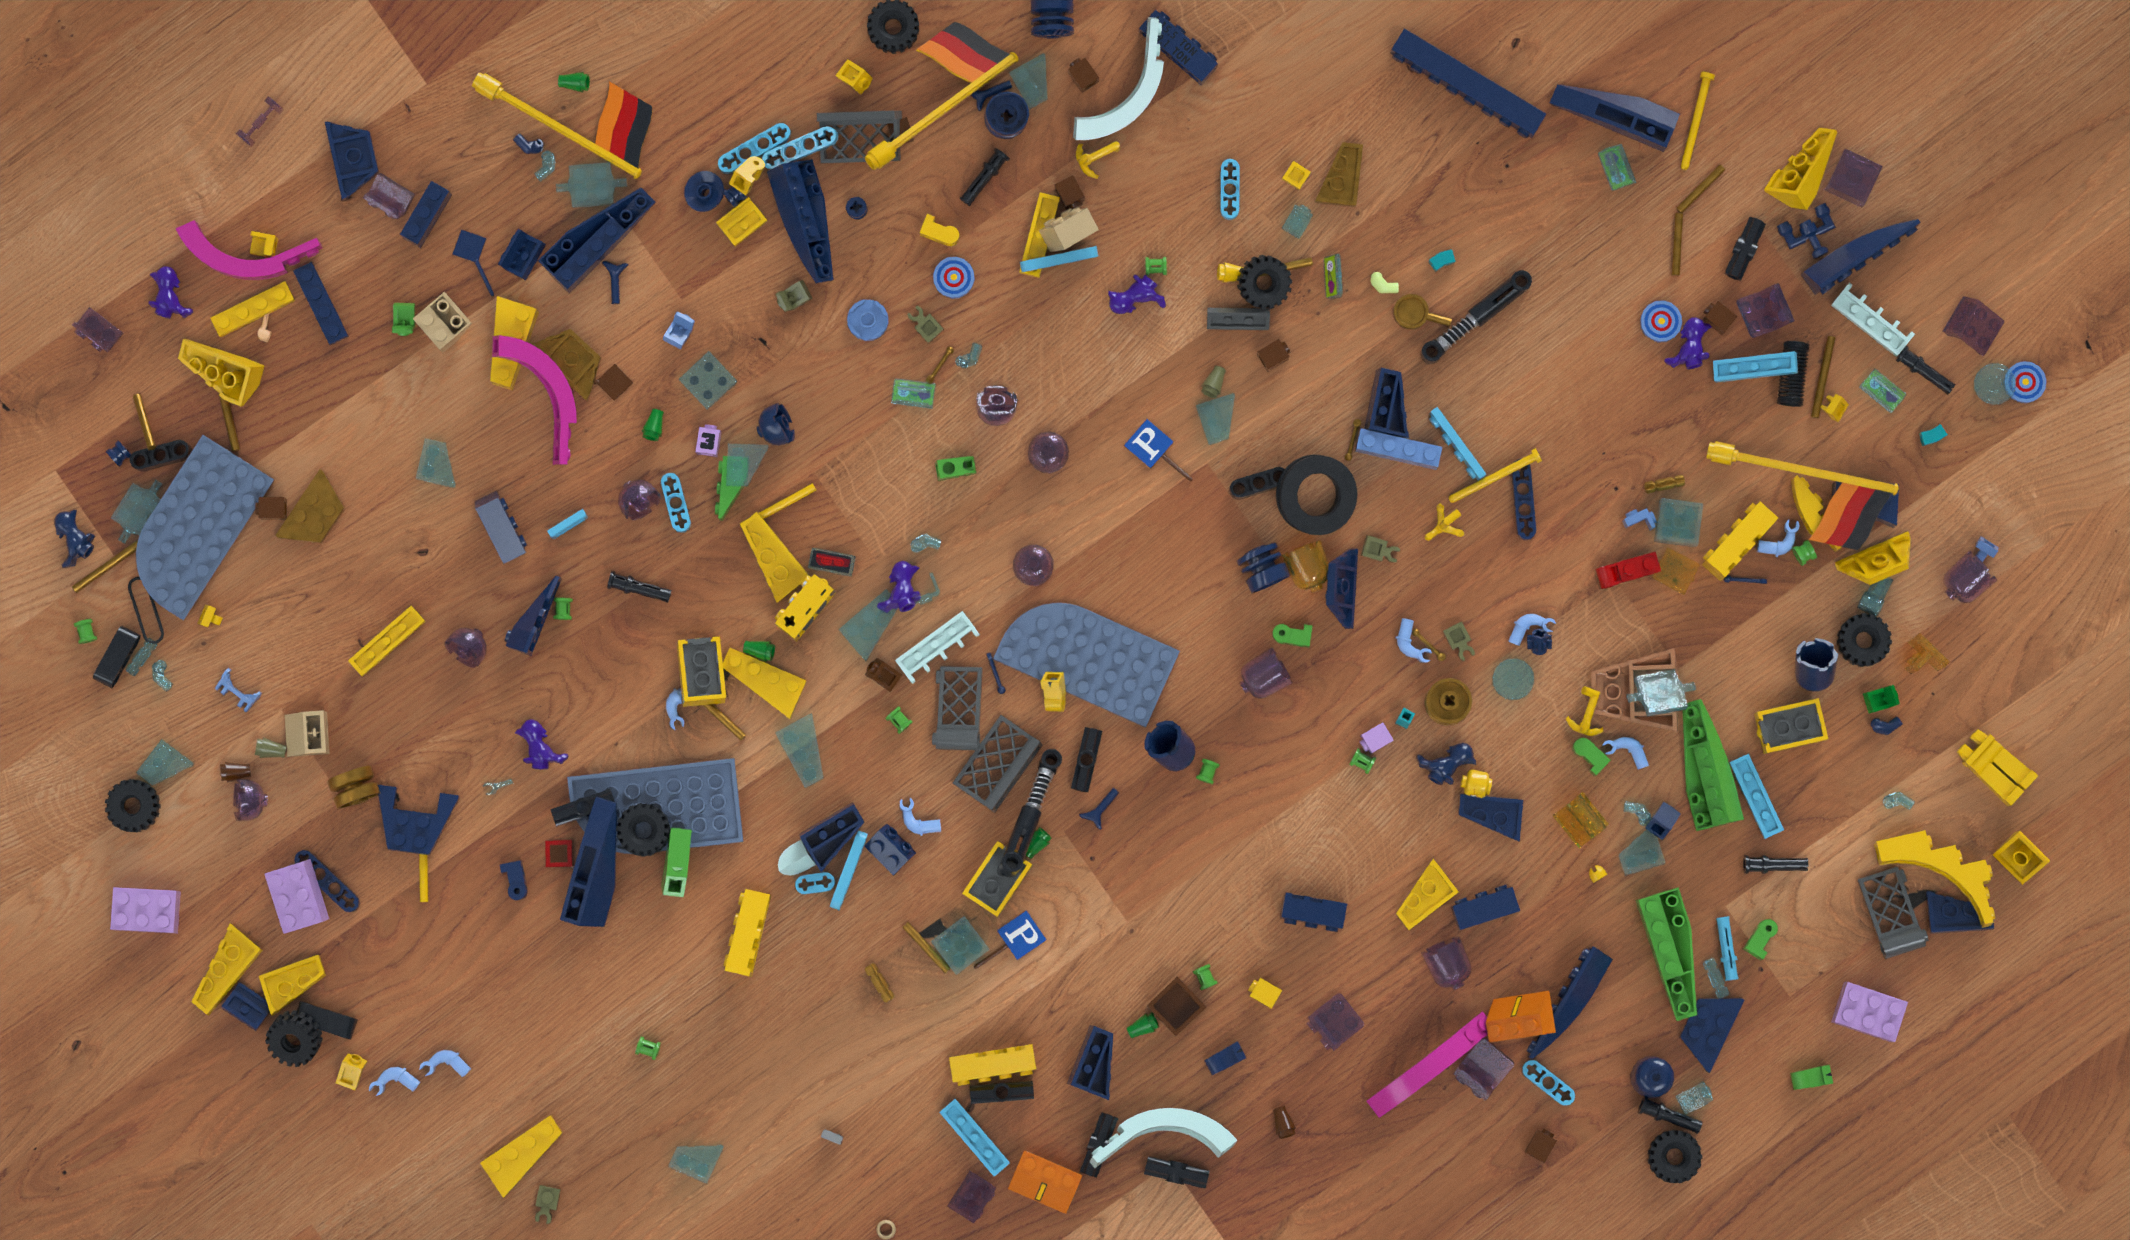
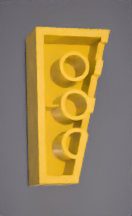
M497 296L494 336H509L529 343L539 311L536 308ZM492 357L491 383L513 391L521 364L505 358Z
M1761 501L1756 505L1752 503L1744 511L1747 515L1743 520L1738 518L1732 524L1731 528L1733 531L1729 535L1724 533L1717 541L1719 546L1714 551L1710 549L1702 557L1705 560L1702 565L1719 581L1723 580L1730 573L1729 571L1740 562L1742 557L1778 519Z
M745 889V893L741 892L738 902L741 908L734 918L733 925L736 928L734 934L731 933L728 946L731 947L729 954L725 956V971L752 977L771 899L770 894Z
M1033 1044L949 1057L953 1083L957 1082L958 1086L968 1085L972 1079H978L979 1083L991 1081V1076L999 1075V1079L1012 1078V1073L1020 1072V1076L1033 1074L1032 1070L1036 1069Z

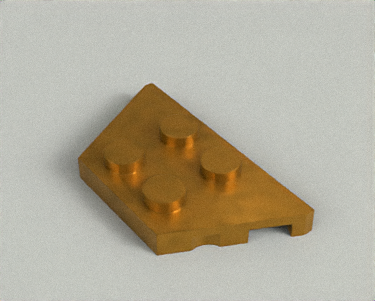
M571 329L546 337L544 340L530 343L547 354L556 363L567 379L568 384L586 401L589 399L601 361V357Z
M321 469L275 535L277 538L322 543L344 511V506Z

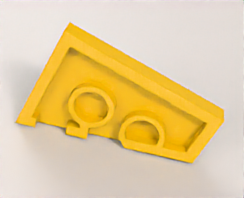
M1432 859L1396 912V915L1408 930L1459 892L1434 859Z
M319 955L259 976L272 1016L326 976Z

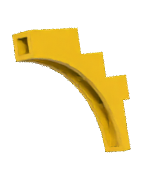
M1926 830L1876 841L1874 848L1879 865L1894 863L1912 864L1928 868L1944 876L1955 884L1969 899L1977 912L1982 928L1993 924L1995 912L1993 907H1989L1987 899H1990L1988 888L1984 887V884L1990 882V877H1993L1990 864L1987 865L1986 860L1961 865L1960 863L1963 862L1960 850L1956 849V845L1931 850L1930 848L1933 847L1930 835L1927 836Z

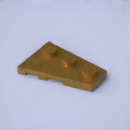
M1342 142L1315 200L1316 203L1356 207L1363 144Z

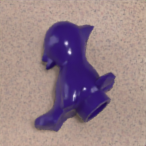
M164 266L157 272L150 274L159 288L156 300L149 301L148 303L151 307L156 308L155 314L171 319L172 313L180 314L184 318L193 313V309L185 308L180 304L177 295L173 291L174 287L179 288L178 284L180 283L175 270Z
M1134 275L1133 278L1136 282L1125 292L1108 291L1110 298L1109 307L1116 314L1132 313V310H1136V307L1133 305L1135 302L1154 301L1161 308L1166 307L1164 296L1154 291L1158 284L1146 275L1142 279Z
M1697 317L1687 320L1680 332L1682 334L1681 338L1686 337L1687 341L1681 347L1678 355L1666 358L1664 362L1672 368L1680 364H1686L1688 370L1702 366V361L1709 358V353L1703 352L1701 340L1705 332L1712 326L1704 323L1703 320Z
M907 561L897 562L889 576L891 579L890 583L896 582V585L889 599L878 603L877 608L885 613L897 608L901 612L913 609L916 605L915 603L921 598V593L914 591L911 585V579L919 567L912 566Z
M530 719L525 721L521 728L515 732V734L523 737L529 745V757L524 758L523 762L532 763V769L539 770L549 769V763L563 764L568 759V754L554 753L542 741V737H547L545 734L547 731L538 721Z

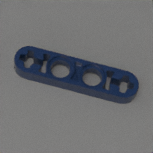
M1529 464L1525 466L1527 470L1523 471V478L1528 477V480L1516 481V478H1520V472L1517 470L1512 473L1517 535L1522 540H1530L1536 534L1532 475ZM1523 483L1528 486L1529 492L1526 495L1518 493L1517 486ZM1527 504L1531 509L1530 514L1526 516L1519 513L1520 505ZM1532 518V522H1527L1528 528L1532 529V532L1529 533V536H1525V533H1521V529L1524 528V521L1520 523L1519 519L1526 520Z
M306 850L299 851L295 855V864L301 862V855H309L308 860L311 859L312 864L315 861L317 862V865L313 866L314 872L318 868L324 869L325 877L322 880H317L319 887L339 907L346 912H355L359 908L360 900L358 896L316 856ZM337 882L341 889L338 894L334 895L330 893L329 886ZM345 890L348 892L345 894L348 899H355L353 901L355 905L353 908L350 906L346 908L347 902L343 898L340 901L337 900V898L343 895Z

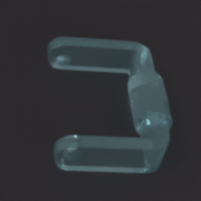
M933 573L929 574L936 592L922 595L915 604H925L940 594Z

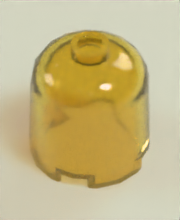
M1321 540L1315 542L1316 546L1312 542L1293 549L1294 551L1290 552V555H1288V552L1282 554L1294 585L1301 590L1310 589L1311 593L1323 589L1322 584L1328 581L1329 563Z

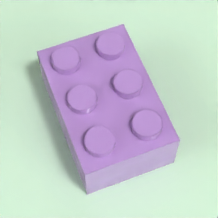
M311 859L265 873L283 934L329 919Z
M113 887L110 930L178 934L181 892Z
M1844 982L1831 1022L1888 1042H1895L1908 1002L1850 982Z

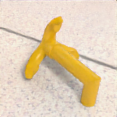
M1115 141L1091 154H1083V144H1078L1076 159L1087 176L1098 179L1099 176L1088 165L1112 152L1120 151V144Z
M1441 503L1438 504L1436 507L1437 526L1425 535V540L1430 541L1443 532L1456 535L1457 537L1464 536L1463 530L1449 526L1462 516L1459 510L1456 509L1445 517L1444 506Z
M1584 686L1581 693L1589 696L1590 699L1582 722L1578 725L1569 716L1566 717V721L1573 731L1588 736H1595L1604 731L1603 727L1600 729H1590V722L1600 691Z

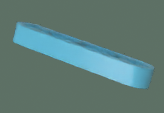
M784 123L776 124L725 153L718 160L719 169L725 174L733 173L747 160L740 157V151L744 148L750 149L751 156L761 157L767 151L786 143L791 137L790 128ZM778 129L787 130L785 137L778 136L774 138L776 143L773 144L768 134L772 133L775 136L778 134ZM761 138L769 140V146L766 149L758 147V141ZM736 153L737 159L741 163L737 165V162L734 161L731 163L730 169L727 167L723 168L724 160L732 161L734 159L732 155Z
M822 127L767 151L762 156V160L767 169H773L780 164L797 161L834 145L838 140V132L833 127ZM826 131L833 133V136L830 137L831 141L823 139L820 141L822 143L820 146L816 135L818 134V137L821 138L826 135ZM808 138H812L815 142V146L811 150H807L804 146ZM790 146L796 149V154L793 158H788L785 153L786 149ZM778 151L781 152V156L785 160L782 162V159L779 158L774 161L775 165L767 162L770 160V155L772 157L780 156Z
M1097 246L1020 262L1021 271L1027 272L1098 257Z
M858 830L831 900V908L841 909L868 833Z

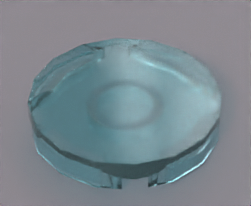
M1999 363L1988 364L1982 367L1976 374L1974 389L1977 396L1985 403L2001 405L2014 395L2016 378L2007 366Z
M1517 658L1507 659L1495 668L1492 676L1493 686L1496 692L1503 698L1519 700L1527 696L1532 690L1534 673L1525 661Z

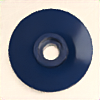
M701 171L691 176L684 190L687 204L699 212H707L717 207L724 195L722 180L710 171ZM709 190V194L704 196L705 191Z

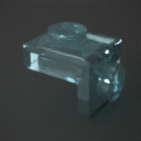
M1704 1082L1676 1095L1685 1115L1707 1105L1713 1100L1712 1092Z

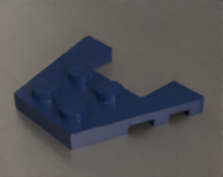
M378 785L381 793L379 794L387 849L430 856L447 820H449L455 805L459 801V795L440 793L437 814L394 809L398 788Z

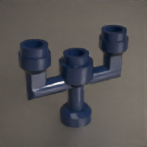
M1826 203L1814 208L1816 216L1822 220L1824 225L1816 227L1815 223L1809 219L1799 225L1802 235L1797 238L1794 237L1792 233L1793 228L1788 221L1777 226L1779 235L1784 237L1790 250L1809 239L1814 249L1812 252L1813 259H1817L1829 252L1827 247L1821 246L1816 236L1836 228Z

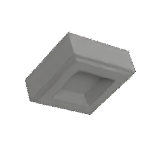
M826 1129L823 1130L821 1135L822 1138L839 1145L842 1144L844 1139L843 1136Z

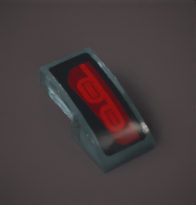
M812 548L808 568L852 577L856 556Z

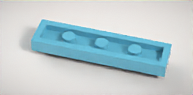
M1793 351L1713 361L1714 381L1717 383L1798 373L1797 353Z
M1439 408L1433 409L1429 413L1431 416L1429 420L1435 428L1439 427L1443 432L1441 436L1448 446L1451 444L1456 450L1453 452L1460 462L1464 461L1467 465L1466 471L1472 479L1481 480L1486 476L1483 468Z
M1749 754L1729 762L1763 838L1766 839L1783 831L1784 828Z
M956 1098L939 1112L993 1176H996L1010 1164Z

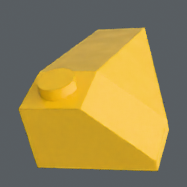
M1818 128L1802 145L1803 149L1796 156L1792 155L1788 159L1789 163L1782 170L1778 169L1773 174L1764 191L1791 208L1808 210L1817 195L1837 131L1834 129Z
M183 339L178 359L193 373L201 376L209 387H213L220 393L219 396L222 399L240 407L244 406L260 385L264 365L250 359L188 339Z

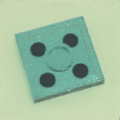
M709 351L679 378V381L707 410L738 382Z

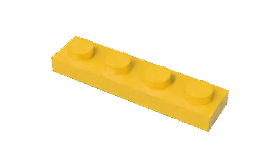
M1039 193L1022 261L1045 257L1047 245L1039 230L1045 227V222L1055 218L1060 197ZM1020 267L1019 273L1040 278L1042 268L1022 272Z
M286 281L210 319L221 338L264 317L268 313L270 314L294 302L295 299Z
M410 606L348 661L363 677L426 621L413 606Z

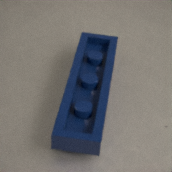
M310 262L293 270L329 345L331 346L349 337L314 264Z

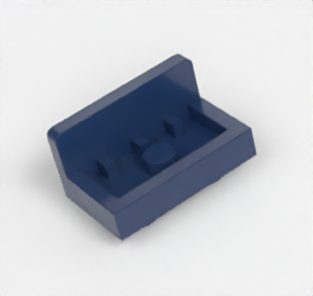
M517 229L505 252L501 255L498 265L507 272L526 280L546 244Z
M888 824L879 829L864 845L893 876L916 854L912 846L905 842L898 835L897 831Z

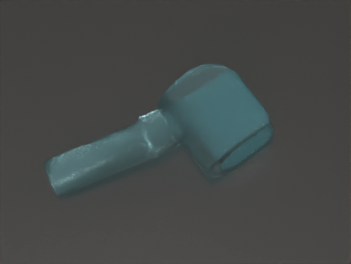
M509 779L495 784L488 782L483 787L491 785L492 791L486 793V795H493L497 792V789L513 784V781Z

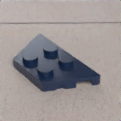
M327 121L325 126L341 198L346 200L379 173L371 133L367 130L355 129L350 126H342Z
M1348 549L1329 563L1327 570L1326 605L1345 629H1354L1358 549Z
M1697 999V1015L1688 1018L1679 1037L1706 1072H1711L1744 999Z

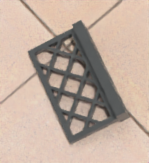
M902 111L817 113V122L820 123V128L833 126L838 131V136L841 134L848 141L842 149L836 144L832 145L838 151L833 159H827L826 150L829 147L820 150L821 163L866 162V154L863 151L869 144L873 147L876 146L873 140L879 133L887 140V143L892 142L893 138L896 139L900 136ZM894 123V133L888 137L882 129L887 124ZM868 124H871L876 129L870 138L863 132V129ZM848 125H852L857 130L851 138L843 132ZM859 134L867 140L861 149L853 142ZM827 135L820 138V141L823 139L831 141ZM850 144L858 151L853 158H849L844 153ZM899 147L895 152L896 157L891 161H901Z
M1000 715L980 743L979 750H975L953 781V784L995 813L1043 744ZM1002 722L1009 726L1010 734L999 736L998 728ZM1023 735L1028 739L1023 747H1015V736ZM1011 737L1013 748L1001 750L999 739ZM996 740L998 751L987 753L986 744L989 741ZM1013 752V762L1003 765L1002 754ZM999 754L1000 766L989 768L987 757ZM984 757L986 768L974 770V761L977 758ZM1001 769V779L991 782L990 771ZM987 772L988 783L977 785L975 774ZM972 774L973 786L965 787L959 783L965 775ZM989 786L990 794L986 800H983L978 795V788Z

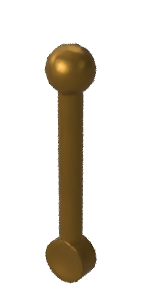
M949 346L946 348L945 355L933 373L926 378L927 383L932 384L934 382L935 375L948 356L954 353L953 347Z
M1355 419L1353 422L1354 429L1348 453L1344 456L1346 461H1351L1353 458L1352 450L1358 427L1361 426L1360 419Z
M1415 628L1412 630V635L1418 637L1437 655L1439 661L1446 659V655L1434 648L1420 634L1419 629Z

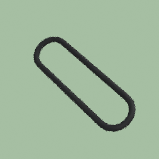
M135 577L130 580L128 591L145 641L150 644H157L163 639L164 630L154 599L149 595L161 631V636L158 640L150 641L146 636L131 589L134 581L141 580L140 577Z

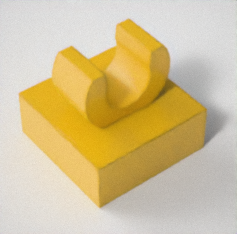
M1293 161L1282 180L1300 190L1311 172Z
M1835 394L1832 397L1828 395L1826 398L1830 401L1829 406L1821 405V408L1832 420L1839 422L1849 404L1842 396Z
M205 604L197 624L208 628L211 622L220 626L223 618L214 615L216 608Z

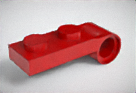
M1655 551L1595 569L1601 589H1606L1659 573L1661 568Z

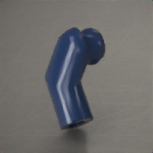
M521 133L513 139L526 154H538L544 147L542 140L527 141Z
M1897 716L1889 722L1874 718L1870 723L1875 733L1889 735L1903 725Z

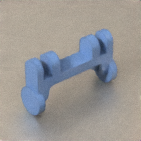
M228 668L222 674L221 680L215 689L218 691L223 685L224 688L220 693L225 695L230 690L241 699L237 704L238 707L241 708L245 702L247 703L244 711L248 712L262 693L260 691L254 694H243L232 685L230 679L231 669Z

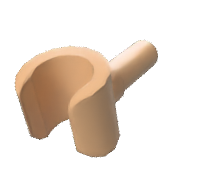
M269 313L264 315L262 325L257 333L258 338L264 342L269 341L272 333L266 330Z

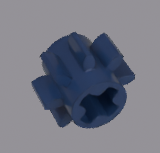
M1543 629L1534 630L1532 635H1527V649H1531L1532 653L1536 655L1545 654L1547 649H1552V635H1548L1547 631Z

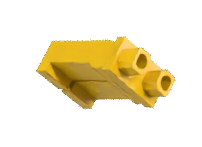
M1977 729L1970 736V739L1977 746L1972 750L1966 744H1963L1957 750V754L1963 760L1962 764L1968 767L2006 806H2012L2024 792L2023 790H2026L2039 775L2009 753L2000 743L1994 740L1995 738L1991 734L1986 735Z

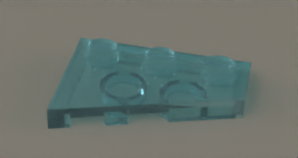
M887 589L839 629L865 661L869 658L872 650L898 608L891 609L888 613H885L877 608L878 603L889 599L891 594Z
M811 713L775 733L805 788L824 779L813 714Z

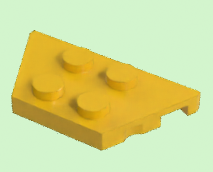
M1907 531L1835 562L1836 569L1869 585L1909 569L1910 533Z

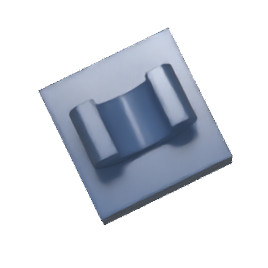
M1980 536L1976 542V547L1979 548V551L1975 558L1981 562L1985 560L1987 555L1994 558L1999 547Z

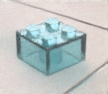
M1661 498L1658 505L1654 542L1688 547L1698 546L1703 503Z
M965 916L931 941L956 975L990 951Z

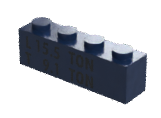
M1155 10L1149 17L1159 19V23L1162 24L1161 35H1158L1157 44H1160V51L1202 86L1217 69V58L1209 51L1205 53L1197 40L1194 38L1190 40L1185 35L1186 32L1179 25L1174 26L1169 22V16L1163 11L1159 13ZM1147 20L1139 28V33L1145 38Z

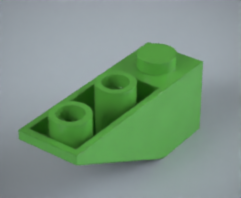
M723 456V461H719L718 473L722 474L721 482H717V494H720V503L716 502L715 515H718L719 520H724L748 481L749 458Z
M670 828L661 882L663 895L684 897L692 832L690 829Z

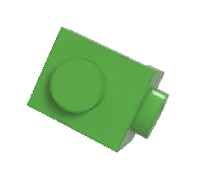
M415 303L393 304L392 333H397L400 336H407L413 333L415 329V321L413 320L415 317Z

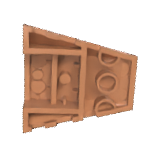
M1675 648L1591 672L1592 689L1600 691L1593 714L1678 732V669Z

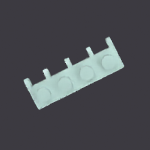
M1849 282L1831 306L1897 357L1915 333L1910 332L1906 337L1896 329L1900 323L1898 320L1891 325L1880 316L1884 310L1882 307L1875 312L1863 303L1867 298L1865 294L1859 300L1849 292L1852 288V284Z
M962 611L895 661L913 684L916 681L911 675L921 667L927 673L931 670L927 666L928 662L939 654L945 661L947 656L943 651L956 642L961 648L965 645L960 639L971 631L976 637L980 634Z

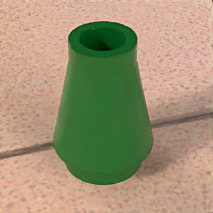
M584 72L559 75L558 86L583 93L589 90L590 77L589 74H584Z
M658 409L651 410V414L642 429L643 438L650 441H659V437H662L663 411Z
M745 641L743 653L752 655L765 662L767 660L772 661L775 654V644H771L770 641Z
M1039 827L1035 830L1026 854L1030 859L1050 844L1049 841L1052 839L1042 828Z
M1151 1012L1149 1014L1145 1013L1133 1024L1126 1027L1133 1039L1137 1036L1156 1032L1155 1029L1159 1028V1024Z

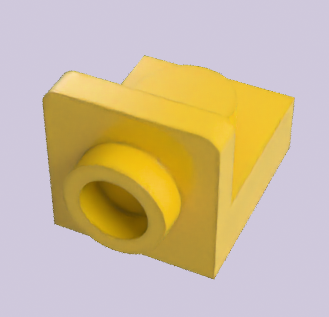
M848 59L835 75L860 95L869 87L873 80L863 68Z
M347 1054L342 1061L336 1084L356 1090L367 1060L362 1059L361 1056L356 1054Z

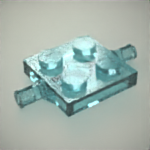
M610 162L569 166L570 177L568 183L556 184L557 193L569 191L573 208L614 204L613 194L615 187H627V178L614 179Z
M155 479L149 490L132 483L111 517L124 529L117 540L126 544L131 533L140 536L145 523L160 502V498L156 493L162 485L161 482Z
M1675 669L1639 675L1634 679L1638 692L1627 694L1628 703L1641 701L1647 717L1686 710L1688 704L1685 692L1695 691L1696 685H1694V682L1682 684L1677 677Z

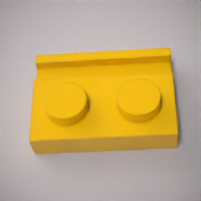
M748 197L719 219L716 224L736 247L768 221Z

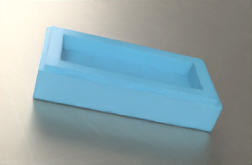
M581 509L547 532L552 539H556L588 519V516Z

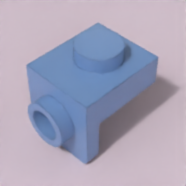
M676 312L673 322L662 340L681 349L692 333L695 321L686 314Z
M1647 508L1640 512L1635 509L1626 513V518L1622 521L1625 528H1628L1645 520L1650 531L1656 527L1655 523H1657L1653 512H1648Z

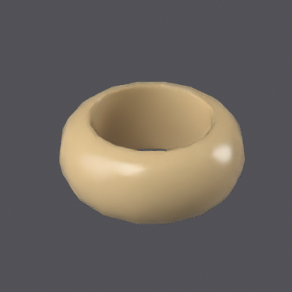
M882 1220L877 1225L876 1231L880 1238L890 1239L895 1235L896 1227L892 1221ZM885 1223L892 1227V1233L888 1236H884L880 1232L881 1225Z

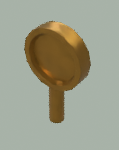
M1416 294L1402 296L1394 306L1393 315L1395 321L1402 328L1414 330L1425 324L1426 320L1450 327L1451 318L1429 313L1427 302Z

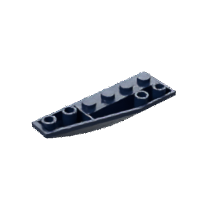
M1557 84L1549 104L1662 152L1667 148L1680 116L1679 113L1644 98Z
M813 160L780 164L767 171L785 229L814 282L817 284L833 281L825 198Z
M642 188L637 189L567 231L538 262L570 294L628 235L656 202Z
M1917 219L1898 223L1856 238L1805 270L1801 276L1815 295L1819 292L1823 295L1836 285L1835 281L1841 283L1853 273V269L1857 272L1866 266V260L1871 257L1875 260L1884 253L1882 251L1887 246L1893 248L1900 243V237L1905 234L1909 237L1918 230L1916 227L1921 222Z
M600 797L595 798L560 917L561 921L578 926L605 927L616 888V802Z
M1594 946L1583 949L1578 958L1581 961L1579 966L1573 967L1568 976L1571 979L1567 987L1563 985L1557 996L1560 999L1557 1005L1552 1004L1556 1033L1539 1035L1536 1042L1532 1040L1526 1050L1529 1052L1528 1058L1533 1059L1551 1045L1577 1018L1593 996L1610 966L1612 958Z

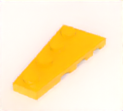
M729 648L723 661V668L787 718H791L807 682L806 680L732 648Z
M231 923L227 928L228 931L224 939L221 940L218 946L219 949L214 959H212L209 965L210 968L206 976L203 977L191 1001L208 1016L263 951Z

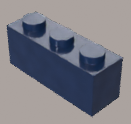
M431 181L401 231V237L421 248L452 196L450 191Z
M1507 884L1495 888V893L1488 895L1487 891L1475 894L1476 899L1468 901L1467 897L1455 901L1456 905L1451 906L1459 931L1520 911L1513 887L1507 888Z

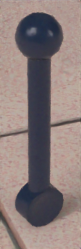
M1730 575L1724 578L1726 583L1737 581L1767 584V579L1731 577Z
M986 653L998 685L997 691L999 694H1004L1006 689L1001 684L991 653Z

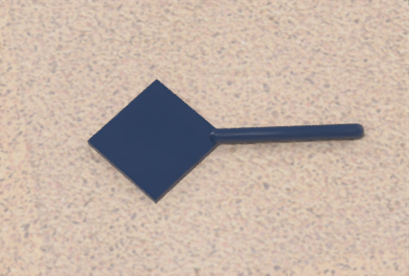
M461 230L453 255L475 262L490 295L494 296V292L479 263L486 238Z

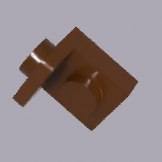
M876 658L868 665L865 676L891 692L902 674L884 661Z

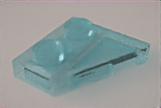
M1044 53L1009 72L1021 96L1026 101L1029 110L1048 100L1046 58Z
M1234 393L1196 405L1208 445L1229 439L1235 399Z
M425 438L415 479L455 488L456 484L446 443Z
M728 444L726 486L748 487L769 446Z
M161 739L136 773L154 786L187 768L193 767L194 763Z
M1647 829L1618 856L1625 876L1665 864L1657 836Z
M724 1146L677 1147L668 1167L707 1184Z

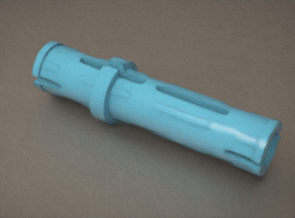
M1729 916L1716 918L1722 952L1720 960L1724 966L1725 981L1739 979L1736 967L1737 956L1734 954Z

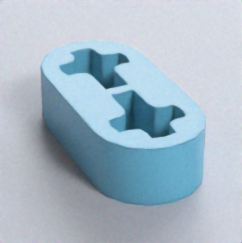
M828 872L803 875L795 882L796 890L801 894L830 891L835 885L834 877ZM823 876H827V879H831L832 882L828 884L827 888H824L822 884L817 885L816 881H822ZM802 879H806L807 882H814L813 886L807 887V891H804L801 887L799 888Z

